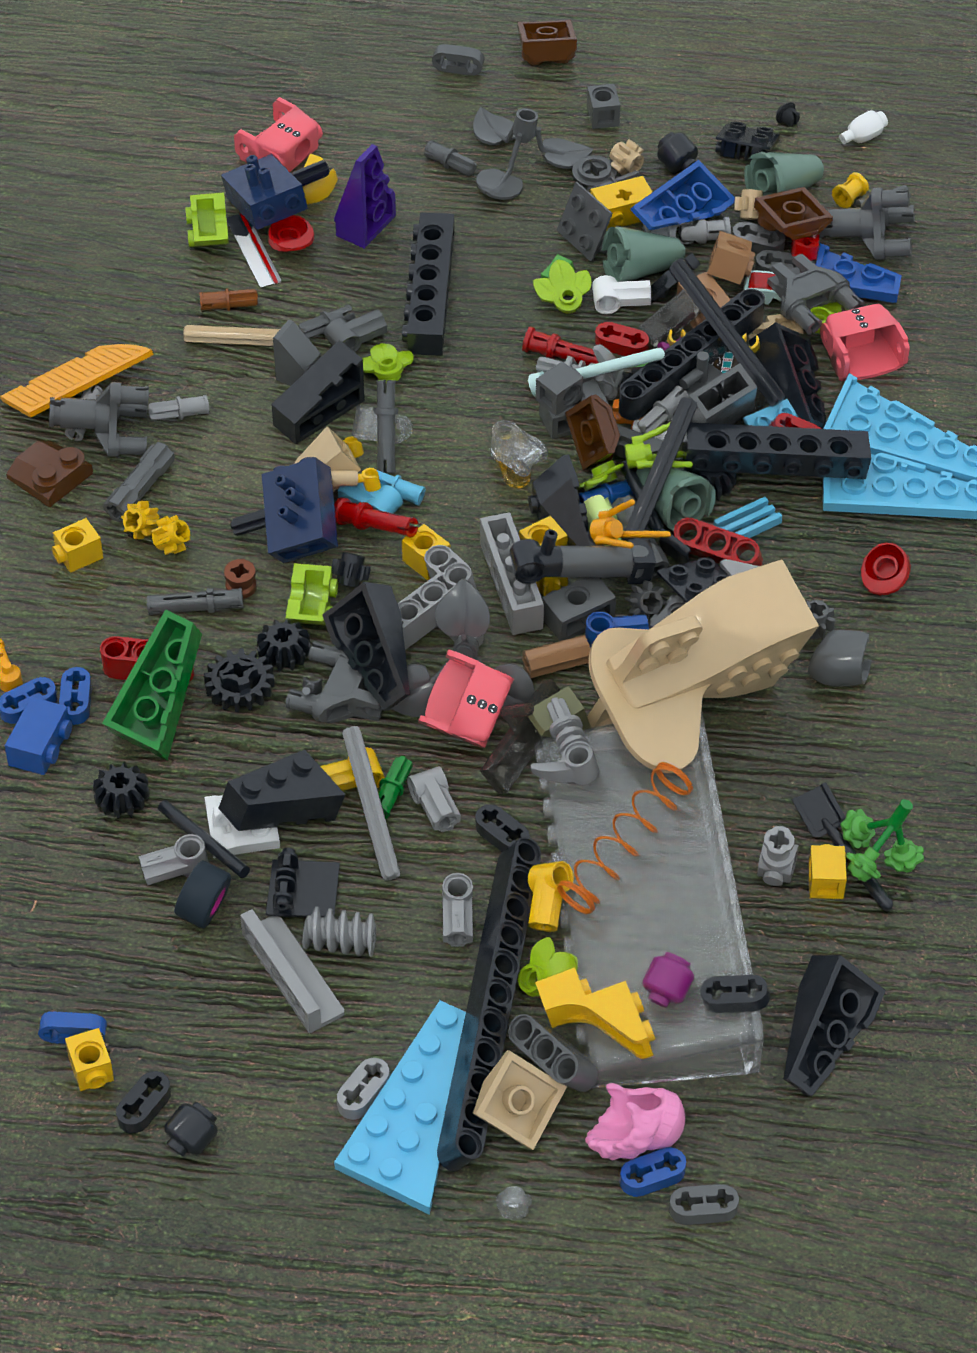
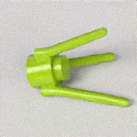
M670 423L643 435L631 437L632 443L624 445L628 469L652 467L657 453L652 454L650 444H644L643 442L666 432ZM678 451L676 458H683L682 451ZM674 461L672 468H690L693 466V463L690 461Z

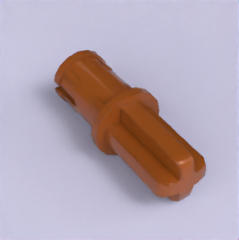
M226 288V291L200 292L201 311L211 309H227V311H230V308L256 306L258 305L257 290L229 291V288Z

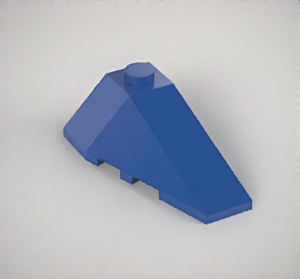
M697 160L635 204L630 210L649 230H655L718 216L734 205L735 197L700 160Z

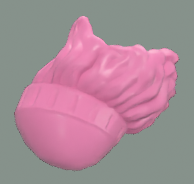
M609 1083L606 1085V1089L611 1096L610 1107L598 1118V1124L594 1125L592 1130H589L585 1141L589 1148L598 1152L602 1158H609L612 1161L619 1158L634 1159L646 1150L671 1147L681 1137L684 1130L685 1111L682 1101L676 1093L664 1088L643 1087L631 1089L624 1088L615 1083Z

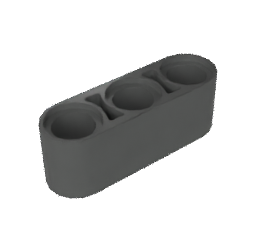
M520 1014L511 1021L508 1030L510 1040L555 1081L578 1092H586L595 1085L598 1072L594 1063L554 1028L527 1014Z

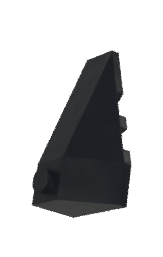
M775 322L756 335L759 338L760 347L754 354L785 394L784 399H788L796 414L801 419L824 429L827 422L825 407L817 394L822 389L821 381L815 379L814 373L819 369L810 338ZM756 336L748 340L750 346L756 343Z
M812 955L799 985L783 1079L806 1096H812L834 1070L835 1061L844 1051H849L855 1044L853 1039L861 1029H867L873 1022L886 991L841 955Z

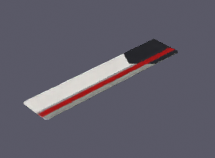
M241 213L226 217L259 286L264 287L281 282V278L254 226Z

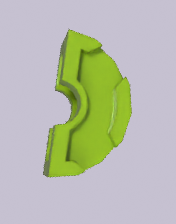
M224 192L190 195L191 207H185L187 224H193V230H187L189 247L229 244Z
M294 563L290 599H288L285 619L288 618L292 623L326 625L322 614L332 607L330 606L331 597L336 598L338 593V579L332 578V566Z

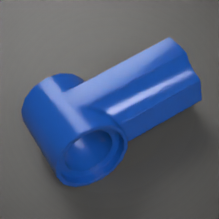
M599 611L590 614L586 619L585 631L590 649L597 636L610 628L649 630L647 615L612 617L606 612Z

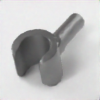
M303 677V694L308 695L311 693L318 695L321 693L322 679L309 681L308 677Z

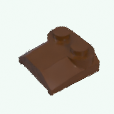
M571 19L517 22L522 47V59L526 60L528 64L539 65L543 61L568 63L570 59L575 57L577 38Z
M805 187L755 198L754 208L758 211V224L768 231L779 230L793 240L817 235L833 221V216Z
M591 395L565 412L583 470L611 461L620 438L611 406L598 395Z
M37 441L15 458L6 476L11 482L50 508L91 476L93 468L90 463L85 461L84 453L78 448H64L52 441Z

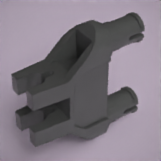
M803 254L793 257L792 262L797 266L795 268L788 269L781 262L771 267V271L775 276L768 278L767 284L781 298V315L787 320H794L808 335L818 331L822 325V321L810 311L813 307H821L830 302H838L846 310L865 306V302L850 289V282L843 275L836 271L816 266Z
M314 641L309 651V661L320 662L334 668L323 691L318 695L311 693L304 695L303 692L291 688L290 694L286 698V708L311 714L315 721L322 723H335L354 716L379 722L383 708L380 707V704L364 685L365 679L358 670H353L347 663L349 658L342 650H338L335 646Z

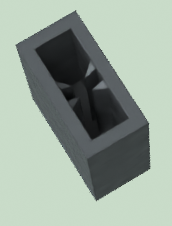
M741 363L689 395V398L697 402V409L691 422L735 424L753 412L757 386Z

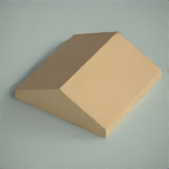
M507 1050L483 1081L473 1114L530 1150H534L567 1086L558 1083L548 1074Z

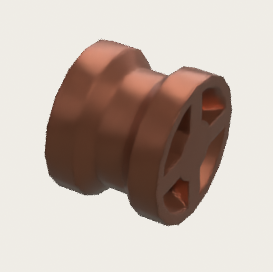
M236 559L226 565L224 569L226 590L242 588L243 599L252 596L257 589L256 571L253 563L245 559Z

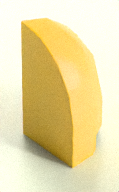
M310 154L304 167L319 162L323 158ZM334 169L330 170L328 176L302 186L307 204L320 202L331 194L338 180Z

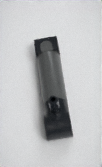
M549 529L545 532L541 546L535 540L523 539L513 544L510 548L515 578L524 584L538 582L544 577L627 578L628 584H643L644 580H651L656 566L651 541L643 539H629L628 542H632L634 545L631 549L617 546H555L558 534L555 530Z

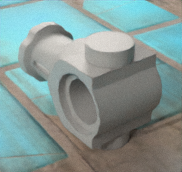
M775 826L766 832L759 858L757 876L763 877V881L772 886H781L783 882L791 883L798 856L799 845L794 844V836L784 826Z

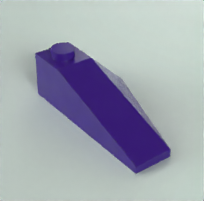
M374 144L355 161L334 217L336 236L364 249L396 216L395 193L387 185L390 179L382 171L384 163L378 147Z

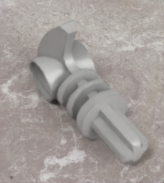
M601 344L594 346L593 351L598 363L616 359ZM568 356L564 362L572 369L586 366L585 361L580 360L579 365H575L576 361L571 356ZM539 357L536 371H543L545 373L562 361ZM622 369L583 379V383L596 379L606 400H613L617 396L619 391L618 385L621 384L623 379L622 373L625 371Z
M552 698L551 702L547 704L548 712L553 721L549 730L552 738L556 740L562 758L558 762L531 764L532 774L553 782H574L579 785L589 784L598 777L599 768L592 747L589 745L582 729L581 719L576 715H571L563 698Z

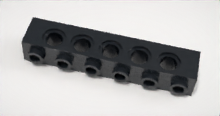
M420 212L419 224L413 225V241H417V244H411V261H415V263H409V281H413V283H407L406 300L410 301V304H405L404 321H407L408 325L403 324L402 342H407V350L411 351L413 355L443 356L455 235L454 214Z
M691 422L682 442L683 461L693 463V466L690 468L683 467L684 470L866 479L871 462L868 431Z

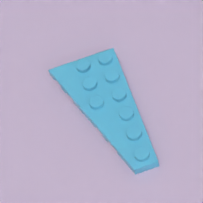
M850 373L848 374L824 429L868 431L871 454L876 455L882 452L926 465L925 470L941 474L942 470L953 473L952 478L965 482L973 479L977 480L976 445L968 446L957 440L958 435L949 430L946 433L934 427V421L897 400H887L879 395L880 390L873 386L866 388L857 382V377Z
M880 452L876 455L871 454V462L866 479L823 477V511L977 519V480L973 479L965 482L952 478L953 473L942 470L941 474L925 470L926 465Z
M439 1000L334 1161L335 1170L429 1215L440 1165L437 1157V1148L466 1014L465 1011Z

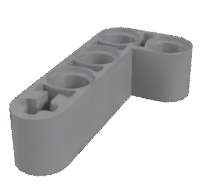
M435 545L426 551L424 559L430 580L397 603L401 612L405 650L438 626L435 618L438 603L460 579H466L476 588L469 565L445 545Z

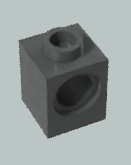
M615 84L587 86V111L592 129L618 127L620 125V102Z
M563 361L536 378L535 400L556 416L583 397V376Z

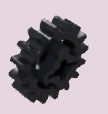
M240 648L238 654L233 655L231 650H227V657L223 658L217 655L215 656L216 664L208 663L207 665L208 673H204L206 694L212 697L214 705L222 702V709L225 711L230 706H234L235 712H239L241 706H246L251 711L253 703L256 702L262 706L264 704L263 696H272L271 688L275 687L273 666L267 665V658L265 656L257 659V654L254 650L249 655L244 653L243 648Z

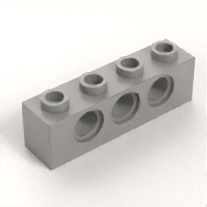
M508 512L480 518V545L512 635L543 629L544 604L536 582L524 584L515 578L510 548L513 544L520 541L511 513Z

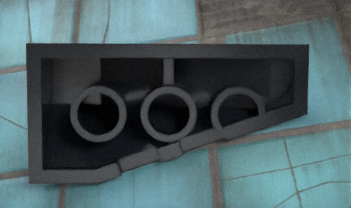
M569 454L563 455L532 482V495L528 496L530 512L532 514L536 513L539 521L551 516L568 535L567 546H596L591 538L590 530L588 531L585 503L580 504L577 489H579L580 485Z
M363 582L322 614L332 643L349 658L347 663L351 668L358 670L365 679L364 685L383 710L389 711L410 695L401 612L390 585Z

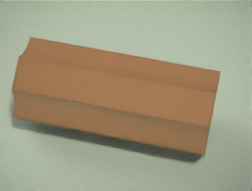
M581 635L522 651L524 669L530 678L589 663L590 645L586 636Z

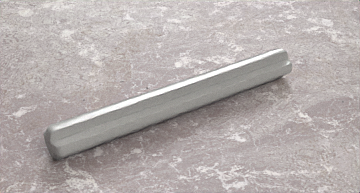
M352 726L344 729L342 734L381 876L385 881L398 878L400 870L362 733L358 726Z

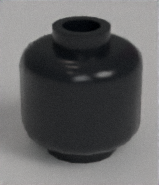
M670 132L657 145L658 159L672 174L680 173L696 162L698 148L684 133Z
M196 1101L192 1105L187 1103L181 1104L164 1125V1131L170 1138L166 1144L182 1157L186 1152L195 1156L202 1154L218 1133L215 1124L216 1116Z

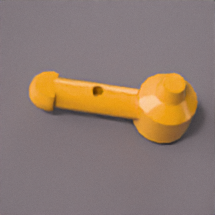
M0 638V689L8 692L23 684L19 667L10 663L5 650V643Z

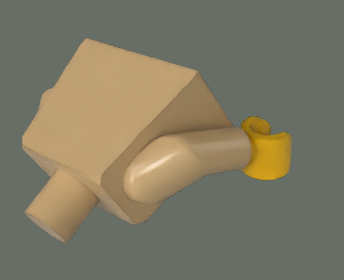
M328 426L295 461V463H298L303 458L316 457L331 467L333 492L340 486H357L358 483L362 482L365 490L369 492L377 491L381 488L376 469L369 467L363 470L362 474H358L361 468L355 458L364 454L362 443L353 436L342 440Z

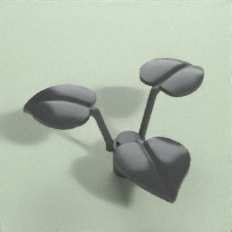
M481 106L473 122L475 137L485 144L499 145L503 141L509 143L511 140L516 139L506 173L493 168L484 169L476 178V185L482 193L499 200L513 199L522 192L523 181L518 177L511 176L520 143H528L536 136L539 150L545 153V161L553 166L564 169L573 168L576 161L590 156L593 148L559 138H548L542 142L541 127H537L538 114L528 108L519 109L516 112V118L513 123L504 117L490 113Z
M462 578L442 597L436 608L435 618L437 625L445 634L459 636L454 642L452 651L459 652L482 663V659L478 657L479 643L474 637H480L485 634L490 623V613L480 592L469 581ZM446 663L431 678L425 666L421 664L407 665L410 695L391 709L410 717L425 716L428 699L434 686L433 683L436 682ZM512 663L501 664L495 667V670L514 678L499 715H521L526 713L529 708L538 704L532 679L522 667Z

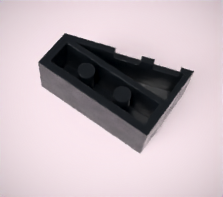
M339 340L271 404L273 426L293 443L298 444L365 401L363 359Z
M304 749L228 781L218 809L238 831L278 827V824L281 822L295 821L296 825L306 824L309 819L324 818L325 822L335 821L345 793Z

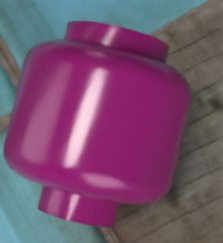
M665 952L664 956L654 957L642 980L643 988L650 993L648 1000L664 1008H667L669 1003H682L694 981V973L689 969L691 963L669 952Z

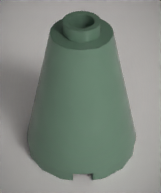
M759 152L751 155L749 159L752 160L749 165L745 166L744 170L746 188L763 191V196L800 187L807 189L822 179L824 165L814 154Z
M622 226L610 227L604 235L602 251L607 250L608 259L603 260L604 271L606 275L614 277L617 282L633 281L669 270L673 262L680 258H685V247L675 237Z
M651 468L637 469L636 474L643 486ZM671 468L656 503L655 510L664 524L674 531L677 522L683 518H694L700 521L704 515L709 517L716 501V492L706 478L679 468Z

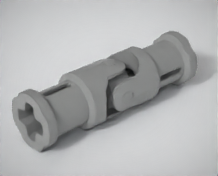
M723 217V220L706 221L704 218L655 230H649L644 224L642 227V231L676 238V229L679 226L678 233L681 239L680 242L683 245L694 243V240L699 244H706L707 241L716 240L719 231L731 234L729 217Z

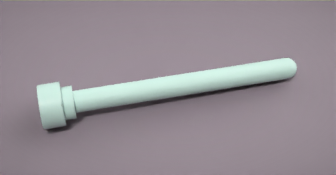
M655 348L577 368L576 370L583 376V379L661 360L664 358L665 352L661 348ZM543 371L529 375V387L534 397H536V378L544 374Z

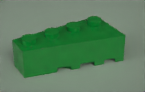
M165 609L102 723L112 734L167 761L202 633L193 622Z

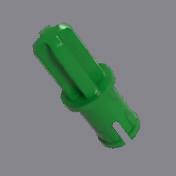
M405 756L395 758L386 778H382L379 782L380 789L378 794L385 819L390 816L398 796L403 795V786L413 767L412 761L408 760Z

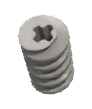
M315 906L311 916L308 915L305 920L302 940L303 949H308L313 940L316 951H321L325 943H327L328 951L334 953L340 944L342 953L347 955L354 945L357 956H362L365 949L368 948L369 956L372 958L377 930L373 913H369L366 921L361 922L360 912L356 911L352 921H349L346 910H342L339 918L334 919L332 908L328 909L325 917H321L319 907Z

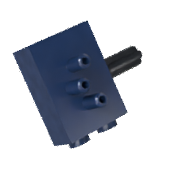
M272 154L260 159L255 155H250L246 159L247 164L221 174L227 199L258 230L308 209L302 186L328 176L330 170L326 161L321 160L290 173Z
M306 457L298 463L289 466H277L273 471L263 473L264 509L236 517L230 523L233 533L237 536L266 528L268 554L282 563L337 548L338 541L331 467L316 457Z

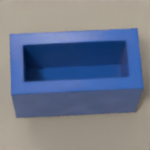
M30 697L4 745L8 766L41 775L46 774L49 766L56 763L60 751L59 747L63 740H67L72 731L73 724L69 720L67 706Z

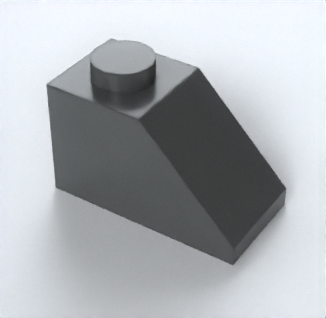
M288 320L273 337L277 381L291 386L321 358V353L292 320Z

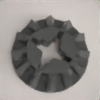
M594 155L586 156L576 161L573 165V180L583 187H593L608 181L609 177L613 176L616 178L617 170L611 167L612 161L608 158ZM590 170H592L593 172H595L596 175L599 176H594V174L590 173Z

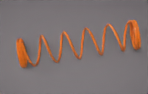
M667 762L658 763L651 773V783L654 791L638 790L632 795V806L636 815L619 813L614 816L612 820L613 829L617 838L600 836L595 839L593 848L598 862L579 860L575 863L574 875L580 886L570 881H560L557 885L558 892L571 907L581 913L591 914L595 910L594 902L600 904L598 897L586 890L579 880L577 866L580 863L596 864L602 867L611 877L620 880L618 874L605 866L598 856L596 844L599 840H614L621 843L632 855L639 857V853L619 836L615 827V821L618 817H634L640 820L651 832L658 833V829L638 813L634 804L637 794L646 792L656 795L667 807L677 810V806L671 800L661 795L655 787L653 781L655 772L660 781L673 792L684 796L690 795L693 791L692 782L679 768ZM661 770L674 772L684 781L688 790L675 786L664 776ZM563 886L579 894L586 901L590 909L574 901L565 892Z

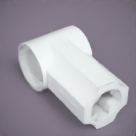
M604 275L596 278L592 283L595 309L601 314H612L622 306L651 305L650 280L617 282L614 277Z

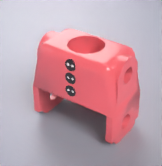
M279 97L273 103L275 123L256 137L240 129L234 135L235 152L240 156V160L246 163V159L250 155H255L260 159L272 154L291 172L318 149V140L322 137L323 132L320 125L314 119L310 118L296 105Z
M872 304L831 314L820 327L823 345L828 352L831 365L840 381H846L849 373L857 377V380L874 378L893 372L908 363L910 350L908 337L900 323L881 304Z
M448 650L446 658L449 661L440 672L430 693L425 716L420 715L418 723L445 735L456 737L480 748H485L514 678L490 668L478 660L459 652Z

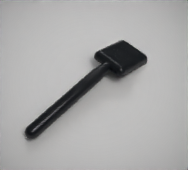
M624 460L620 463L624 464V467L620 470L636 500H638L643 485L634 468L628 469L627 461ZM654 508L648 522L653 531H666ZM673 535L668 538H658L663 552L679 564L690 562L688 555L691 549Z
M826 782L791 799L812 837L819 838L828 834L834 846H845V857L849 852L856 854L849 842L844 840L843 835L837 830V828L841 827V822L846 817ZM846 857V862L849 865L850 860ZM871 878L867 882L860 880L882 910L889 911L892 909L893 901L876 879Z

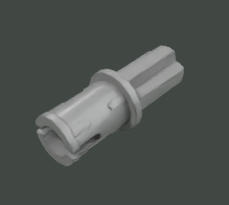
M676 386L662 401H656L653 404L654 408L638 422L637 426L640 432L645 434L660 427L665 421H671L680 399L689 397L687 391L685 390L680 395L679 392L683 388Z
M207 395L184 399L177 396L175 400L150 403L148 405V413L153 421L176 417L179 420H183L184 416L209 414V402Z

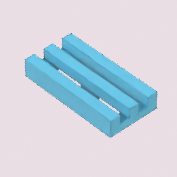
M763 497L715 519L713 525L731 532L742 528L735 533L751 538L781 524L782 515L779 512L775 513V507L772 504L768 505V499ZM768 516L767 518L753 524V522Z

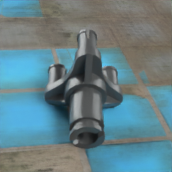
M872 188L865 201L861 204V208L829 209L828 212L833 216V221L819 233L820 238H825L828 235L830 238L862 236L864 243L875 260H886V257L896 256L911 257V238L889 240L885 238L886 226H889L890 223H915V205L909 206V188L901 190Z
M111 382L100 395H96V399L61 398V400H55V397H50L49 428L60 426V428L95 430V435L108 457H119V454L143 455L147 448V437L119 436V433H116L117 419H120V416L147 418L149 386L121 385V382Z

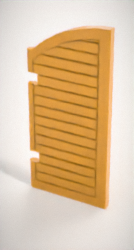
M115 344L98 346L86 352L85 357L82 359L76 357L29 381V385L25 387L19 386L1 395L0 399L2 402L31 418L50 408V397H55V400L70 398L154 354L152 349L139 345Z

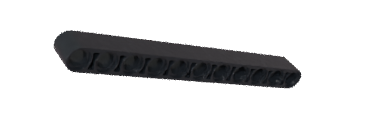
M521 837L499 855L437 1148V1157L440 1164L445 1169L453 1172L459 1171L477 1159L484 1149L488 1123L474 1115L473 1111L483 1081L502 1058L533 898V892L528 884V873L532 866L540 864L541 861L540 847L534 840L528 837Z

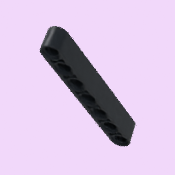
M746 289L721 307L741 336L745 333L748 336L763 323L765 296L759 290ZM707 319L664 351L665 356L663 359L646 364L620 385L619 414L624 419L638 420L644 417L654 408L653 404L656 401H662L676 386H680L679 380L696 368L697 354L699 352H707L709 354V364H712L729 350Z

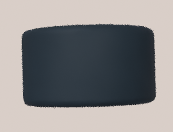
M204 860L200 861L189 875L179 894L174 909L175 914L202 929L208 926L226 896L232 879L230 873Z

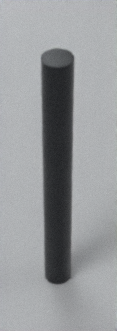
M167 800L160 802L158 810L185 833L201 837L206 850L240 878H245L249 874L250 868L174 805Z

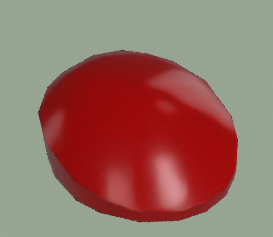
M297 215L289 216L271 224L268 231V243L274 250L288 252L305 249L314 241V230L310 223Z
M881 543L872 548L864 558L861 567L862 582L867 591L876 595H889L898 591L909 578L911 568L909 556L901 547L894 543Z

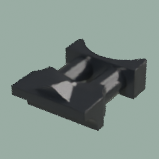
M693 253L684 258L692 270L701 265ZM670 270L665 272L651 285L653 291L652 303L658 298H665L671 287L679 282Z

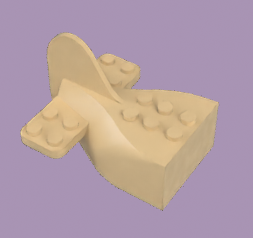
M781 559L724 578L695 596L649 630L610 628L601 632L593 642L589 652V671L593 685L600 697L587 716L592 731L601 730L602 733L616 728L628 751L639 762L652 770L660 762L670 763L680 770L685 769L696 756L699 747L702 698L733 697L774 686L778 679L788 672L787 667L800 656V650L819 627L784 561ZM661 770L662 773H674L668 770Z

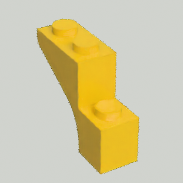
M574 967L535 982L552 1028L574 1022L588 1023L600 1029L636 1057L645 1059L654 1056L649 1043L656 1040L649 1020L641 1022L639 1013L644 1012L642 1002L637 991L630 993L626 980L592 993L587 978L579 980Z

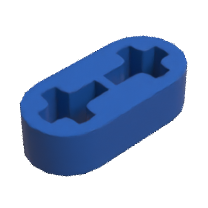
M73 667L66 670L61 678L59 704L67 706L69 720L72 721L73 725L85 722L90 715L92 694L90 673L81 667ZM75 681H79L78 689L73 690ZM73 702H78L79 706L76 711H71L73 709Z
M39 677L1 695V719L6 723L16 724L30 697L56 703L57 692L54 682L49 678Z
M47 1012L41 1016L38 1035L49 1043L66 1044L65 1038L99 1028L104 1040L107 1021L102 1016L91 1013Z
M668 1147L632 1159L621 1168V1189L629 1196L640 1197L677 1184L685 1176L686 1158L680 1150ZM668 1161L670 1165H676V1170L671 1171L669 1167H663L664 1162ZM635 1173L637 1177H643L642 1182L637 1183L635 1179H630V1174Z

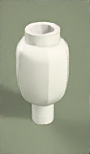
M873 110L858 116L849 124L848 130L839 135L840 141L843 144L852 140L857 143H863L877 137L882 133L884 127L888 125L887 117L882 111L875 112Z

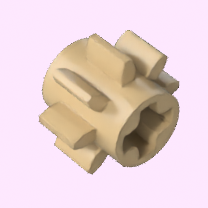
M628 139L626 144L618 142L610 152V159L613 161L611 167L621 175L635 170L639 171L644 163V157L641 155L644 150L630 139Z
M743 189L741 197L735 196L734 210L735 212H740V219L758 220V211L754 208V202L756 197L763 196V191Z

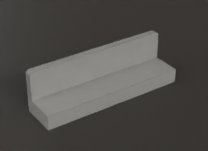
M253 909L240 915L242 935L309 1034L345 1015L344 1008L280 916H270L260 921Z

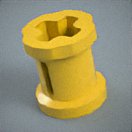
M853 172L845 183L838 184L833 188L832 197L840 207L849 208L854 204V200L858 196H864L869 191V184L861 174Z

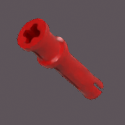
M532 326L527 329L522 345L523 352L533 351L543 354L546 358L550 359L558 357L566 360L568 356L574 357L577 364H579L580 360L585 361L586 366H589L590 363H598L593 349L563 341L555 333L548 335L538 332Z
M340 497L334 503L335 519L338 525L351 524L359 530L371 527L405 535L410 538L414 537L418 531V526L409 525L410 523L418 524L417 519L414 517L376 510L369 503L360 502L357 504L345 497Z

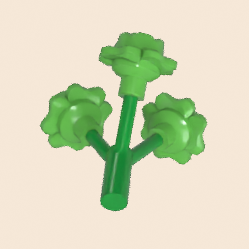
M901 800L890 818L874 822L872 818L866 816L862 809L847 811L846 819L841 822L843 839L849 841L854 849L868 847L864 854H853L850 852L846 854V857L850 860L847 871H850L852 876L863 882H867L871 878L879 879L881 877L875 861L880 855L878 851L893 831L896 833L897 840L891 849L884 852L886 866L893 867L897 872L909 873L915 869L917 864L924 861L923 847L915 845L912 841L904 838L901 825L913 808V804L909 800ZM887 826L874 846H869L870 839L875 835V829Z

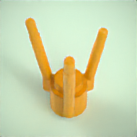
M633 499L610 510L600 511L598 513L599 518L593 520L590 525V535L596 545L606 544L630 549L634 546L632 542L618 540V538H668L671 536V532L623 531L622 523L612 516L635 504Z

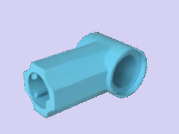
M363 482L358 483L357 486H340L338 489V498L345 497L357 504L366 502L373 509L394 514L403 504L400 493L389 485H383L379 490L373 492L366 491Z

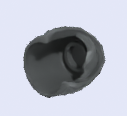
M832 630L827 633L815 649L808 665V673L812 679L832 687L864 685L872 664L871 659L863 660L865 649L869 642V634L851 630Z

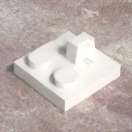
M223 795L204 797L210 836L232 854L237 855L280 848L277 827L238 831L218 809Z

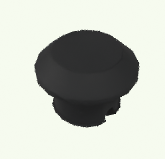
M793 102L785 103L778 108L776 113V121L778 123L784 122L790 127L799 122L800 113L795 110Z

